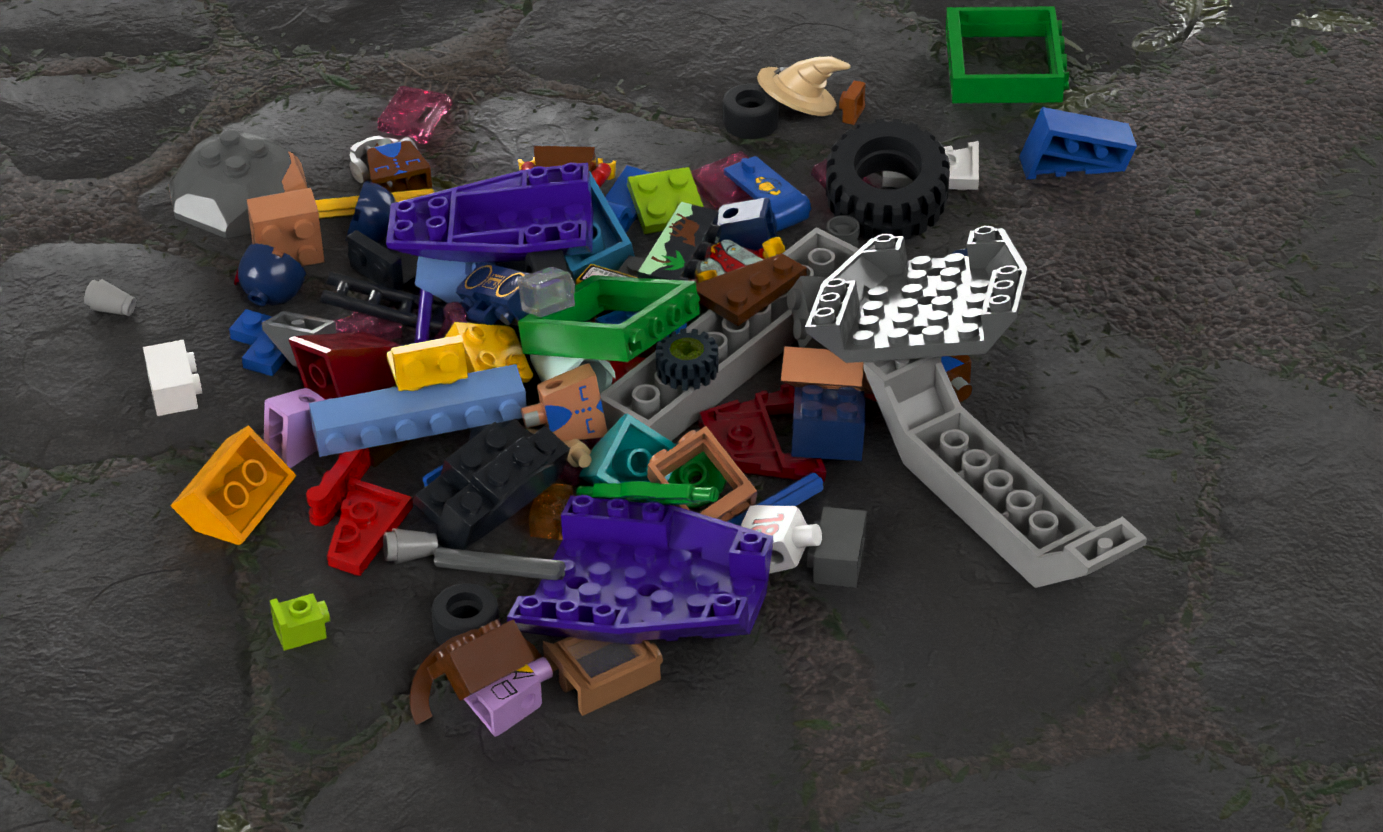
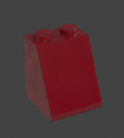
M365 332L293 336L288 339L304 387L311 389L324 399L387 389L396 384L387 360V352L391 351V348L402 346L400 344Z

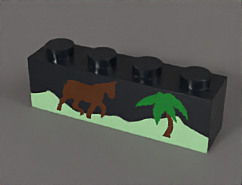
M681 202L639 269L638 278L696 280L697 274L700 272L701 262H707L712 244L717 245L720 239L722 227L717 225L719 211Z

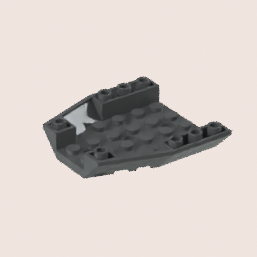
M992 226L979 227L974 231H970L966 244L968 256L954 253L947 255L945 258L931 259L929 256H918L912 260H907L904 236L894 237L892 234H881L871 238L822 282L806 323L805 331L846 363L986 354L1018 316L1028 269L1004 228L995 229Z

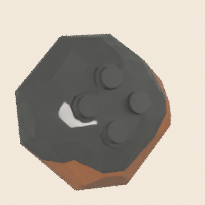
M233 129L225 130L221 134L198 143L168 185L175 219L224 238L251 234L246 199L308 188L302 164L297 156L261 136Z

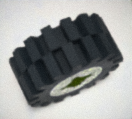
M686 328L680 329V334H676L674 331L669 334V338L666 336L661 342H657L655 350L656 371L658 378H662V383L665 385L670 382V386L673 389H677L678 385H682V390L688 391V386L693 385L694 390L700 389V383L706 387L710 384V379L715 380L719 370L718 344H716V340L713 337L709 338L708 333L703 331L701 335H698V329H692L691 333H686Z

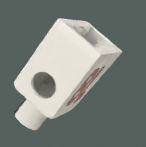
M753 505L749 507L741 524L742 527L773 536L774 541L769 574L795 568L799 564L805 548L819 546L822 541V532L819 525H807L800 509L796 506Z

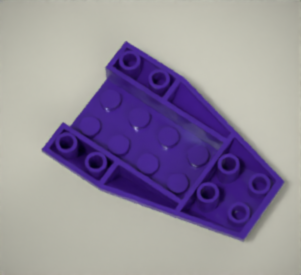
M567 163L562 166L553 167L537 166L392 203L387 232V248L425 258L458 262L525 260L528 253L562 250L564 256L592 253L593 205L588 163Z

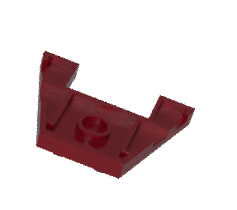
M787 383L782 384L779 391L769 394L767 390L755 393V399L743 403L734 400L699 413L698 423L700 429L707 426L743 473L800 480L810 473H816L825 482L826 469L821 458L791 457V453H782L769 415L793 414L794 386Z

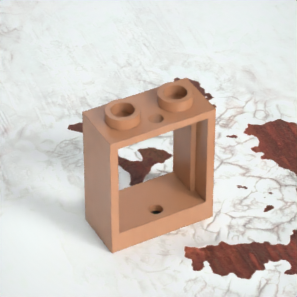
M784 346L782 382L794 387H804L806 385H817L824 389L852 387L858 391H865V394L874 395L864 372L863 362L846 363L828 349Z
M707 426L697 432L695 430L689 431L681 437L678 445L669 451L663 449L657 452L649 461L647 474L649 481L669 484L665 476L704 451L733 488V491L700 512V514L728 521L756 504L757 490ZM672 505L690 510L686 505Z

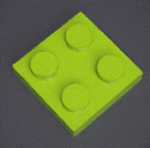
M689 167L630 176L627 179V187L644 234L663 231L681 202L704 207Z

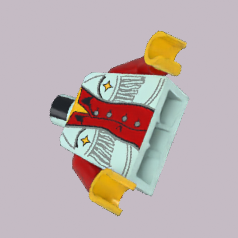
M774 237L765 241L762 244L763 248L758 250L743 248L731 240H723L717 243V245L711 246L707 262H701L697 279H691V281H696L697 284L781 254L786 251L780 237Z

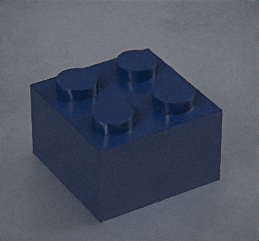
M817 385L795 387L791 457L862 461L865 427V391H858L852 387H841L839 389H824Z

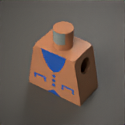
M589 363L539 383L537 390L540 403L521 408L525 428L545 424L561 441L602 438L607 433L597 377Z

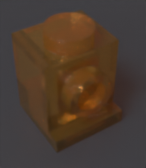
M553 483L534 498L529 513L530 537L563 540L561 513L570 496H573L572 485Z

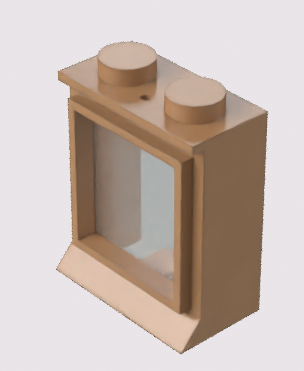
M573 637L562 639L554 644L543 641L544 657L549 662L552 671L559 669V682L562 690L565 693L573 689L578 691V707L582 716L661 680L660 664L663 663L662 654L655 643L650 644L648 640H643L641 644H621Z

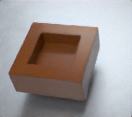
M854 80L849 89L842 92L839 108L843 110V123L854 125L864 110V82Z

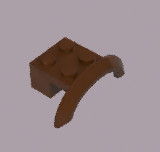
M496 619L480 629L470 630L454 636L427 656L418 667L412 680L409 696L410 712L415 725L433 717L429 706L431 685L433 680L443 673L446 674L461 701L542 657L535 646L522 636L514 619L501 625L499 619Z

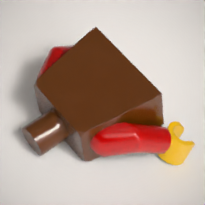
M534 146L532 161L523 162L522 159H518L519 171L537 166L553 167L562 166L567 163H588L589 171L599 188L606 180L615 178L616 161L603 163V159L598 158L596 166L595 147Z

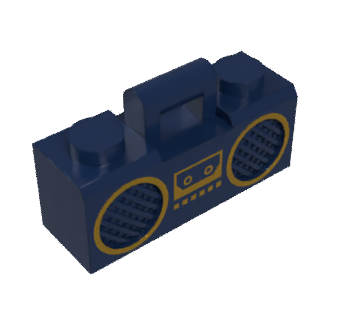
M480 262L456 289V293L462 299L460 305L467 312L468 319L487 325H493L499 319L506 325L513 324L518 326L520 319L552 299L533 274Z

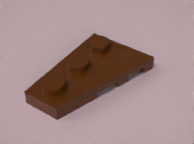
M781 253L697 283V294L700 297L698 302L733 324L740 326L789 291L800 276H807V267Z

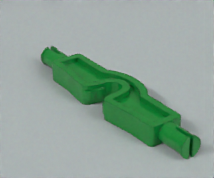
M630 481L624 483H594V486H579L576 496L588 495L592 498L610 500L621 498L641 503L650 500L663 505H700V502H716L719 492L714 486L695 487L691 484H659Z

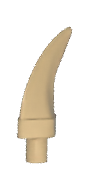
M526 428L529 432L534 434L537 431H539L531 428ZM579 439L563 441L570 448L567 461L573 467L580 466L586 468L590 465L592 461L590 457L591 450Z

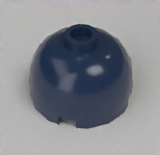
M365 181L347 236L358 230L378 244L387 239L390 206L396 202L394 195L378 184Z
M256 243L248 246L238 266L239 283L248 294V299L256 305L285 304L302 287L306 271L290 255L284 253L281 258L272 254L274 247Z

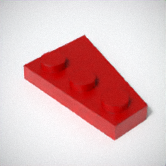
M350 477L347 485L346 499H343L341 505L340 520L335 526L327 560L330 567L361 576L383 547L384 532H392L393 528L397 529L413 508L411 496Z

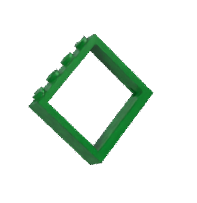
M1055 6L946 8L945 34L952 103L1063 102L1064 90H1069V72H1066L1067 54H1064L1065 40L1064 36H1062V20H1057ZM1045 36L1050 74L965 75L962 37Z
M592 275L518 321L523 354L629 362L700 314L698 302L700 297L697 294L696 281ZM604 310L638 312L621 324L586 322Z

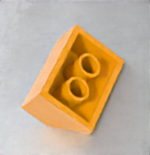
M248 425L222 443L171 504V507L196 532L240 545L297 475Z

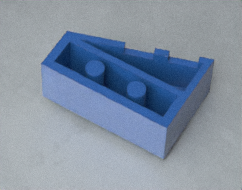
M1042 107L1019 158L1026 180L1036 179V175L1055 173L1056 177L1066 176V172L1084 171L1085 174L1120 172L1126 170L1137 145L1129 123Z

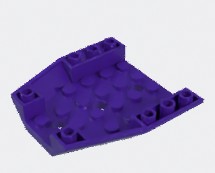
M588 495L570 496L561 513L563 540L552 559L565 563L564 578L562 580L542 579L534 595L517 597L507 616V621L514 619L522 633L566 638L573 637L621 644H641L643 640L655 639L678 641L679 637L691 636L714 638L750 635L767 593L774 541L773 536L681 507L663 505L659 502L641 503L621 498L610 500L592 498Z

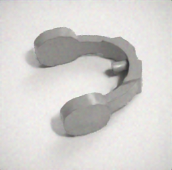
M380 135L357 142L350 148V171L359 183L370 179L366 164L359 158L366 154L369 148L375 147L379 140L384 139ZM387 137V139L392 140L393 143L405 140L411 141L417 149V146L415 145L413 140H411L408 137H405L401 140Z

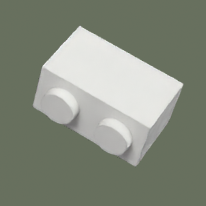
M184 340L143 347L157 416L197 409L196 394H202L199 374H192L197 372L194 353L186 352Z

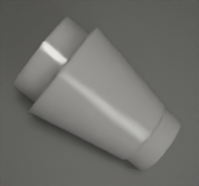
M103 279L99 281L92 280L87 286L84 295V304L90 306L92 311L127 316L132 315L137 301L135 297L130 296Z
M393 528L392 532H384L383 535L385 560L394 561L395 564L434 555L435 550L438 548L436 533Z

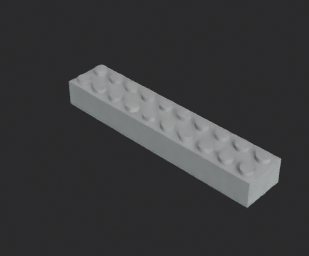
M816 227L782 254L807 267V276L829 277L855 254L859 248ZM788 291L740 326L733 324L709 309L686 327V333H691L692 329H698V335H701L704 331L708 333L709 338L713 337L716 340V344H718L719 370L715 380L710 379V384L706 387L700 383V389L694 390L692 385L688 386V391L682 390V385H678L677 389H673L670 386V382L667 385L662 383V378L657 376L655 351L604 390L600 397L607 432L624 414L628 413L668 440L672 441L699 419L701 411L715 407L784 351V346L790 347L798 340L795 339L793 334L794 319L792 310L787 305Z

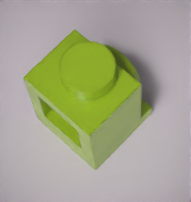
M313 593L281 603L278 602L277 598L270 600L273 626L284 651L327 638L325 623L330 622V615L324 600L317 602Z

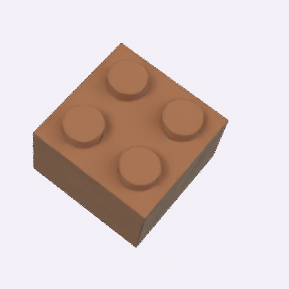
M311 188L246 199L253 244L258 243L274 247L272 254L282 258L283 254L286 253L299 262L301 266L324 262L319 213Z

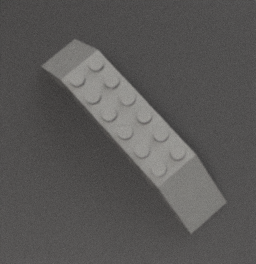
M941 357L863 362L864 372L903 464L1034 588L1086 576L1146 545L1147 538L1123 516L1105 526L1095 527L961 406L943 367Z

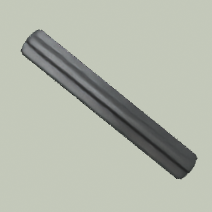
M437 548L434 552V564L440 568L547 580H562L565 576L566 565L560 560L450 548Z

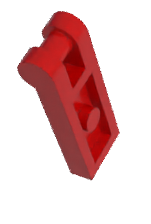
M369 448L340 453L337 462L331 470L326 471L323 475L320 485L307 490V503L311 507L309 509V518L312 525H327L337 513L343 499H346L349 478L361 480L371 466Z

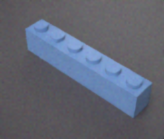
M516 364L468 373V378L457 380L455 383H439L424 386L416 391H398L397 387L309 403L312 430L320 457L489 425L494 422L499 423L522 418L521 408L527 407L525 388Z

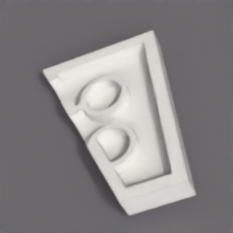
M979 141L968 143V148L953 150L952 146L944 147L945 154L950 162L949 189L978 190ZM883 171L882 187L899 189L913 182L909 177L901 173Z

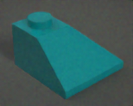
M624 414L593 447L590 453L592 461L588 467L582 469L578 477L594 486V483L650 482L647 478L650 459L657 452L663 449L669 451L676 444L630 414ZM672 472L665 476V479L667 481L669 480Z

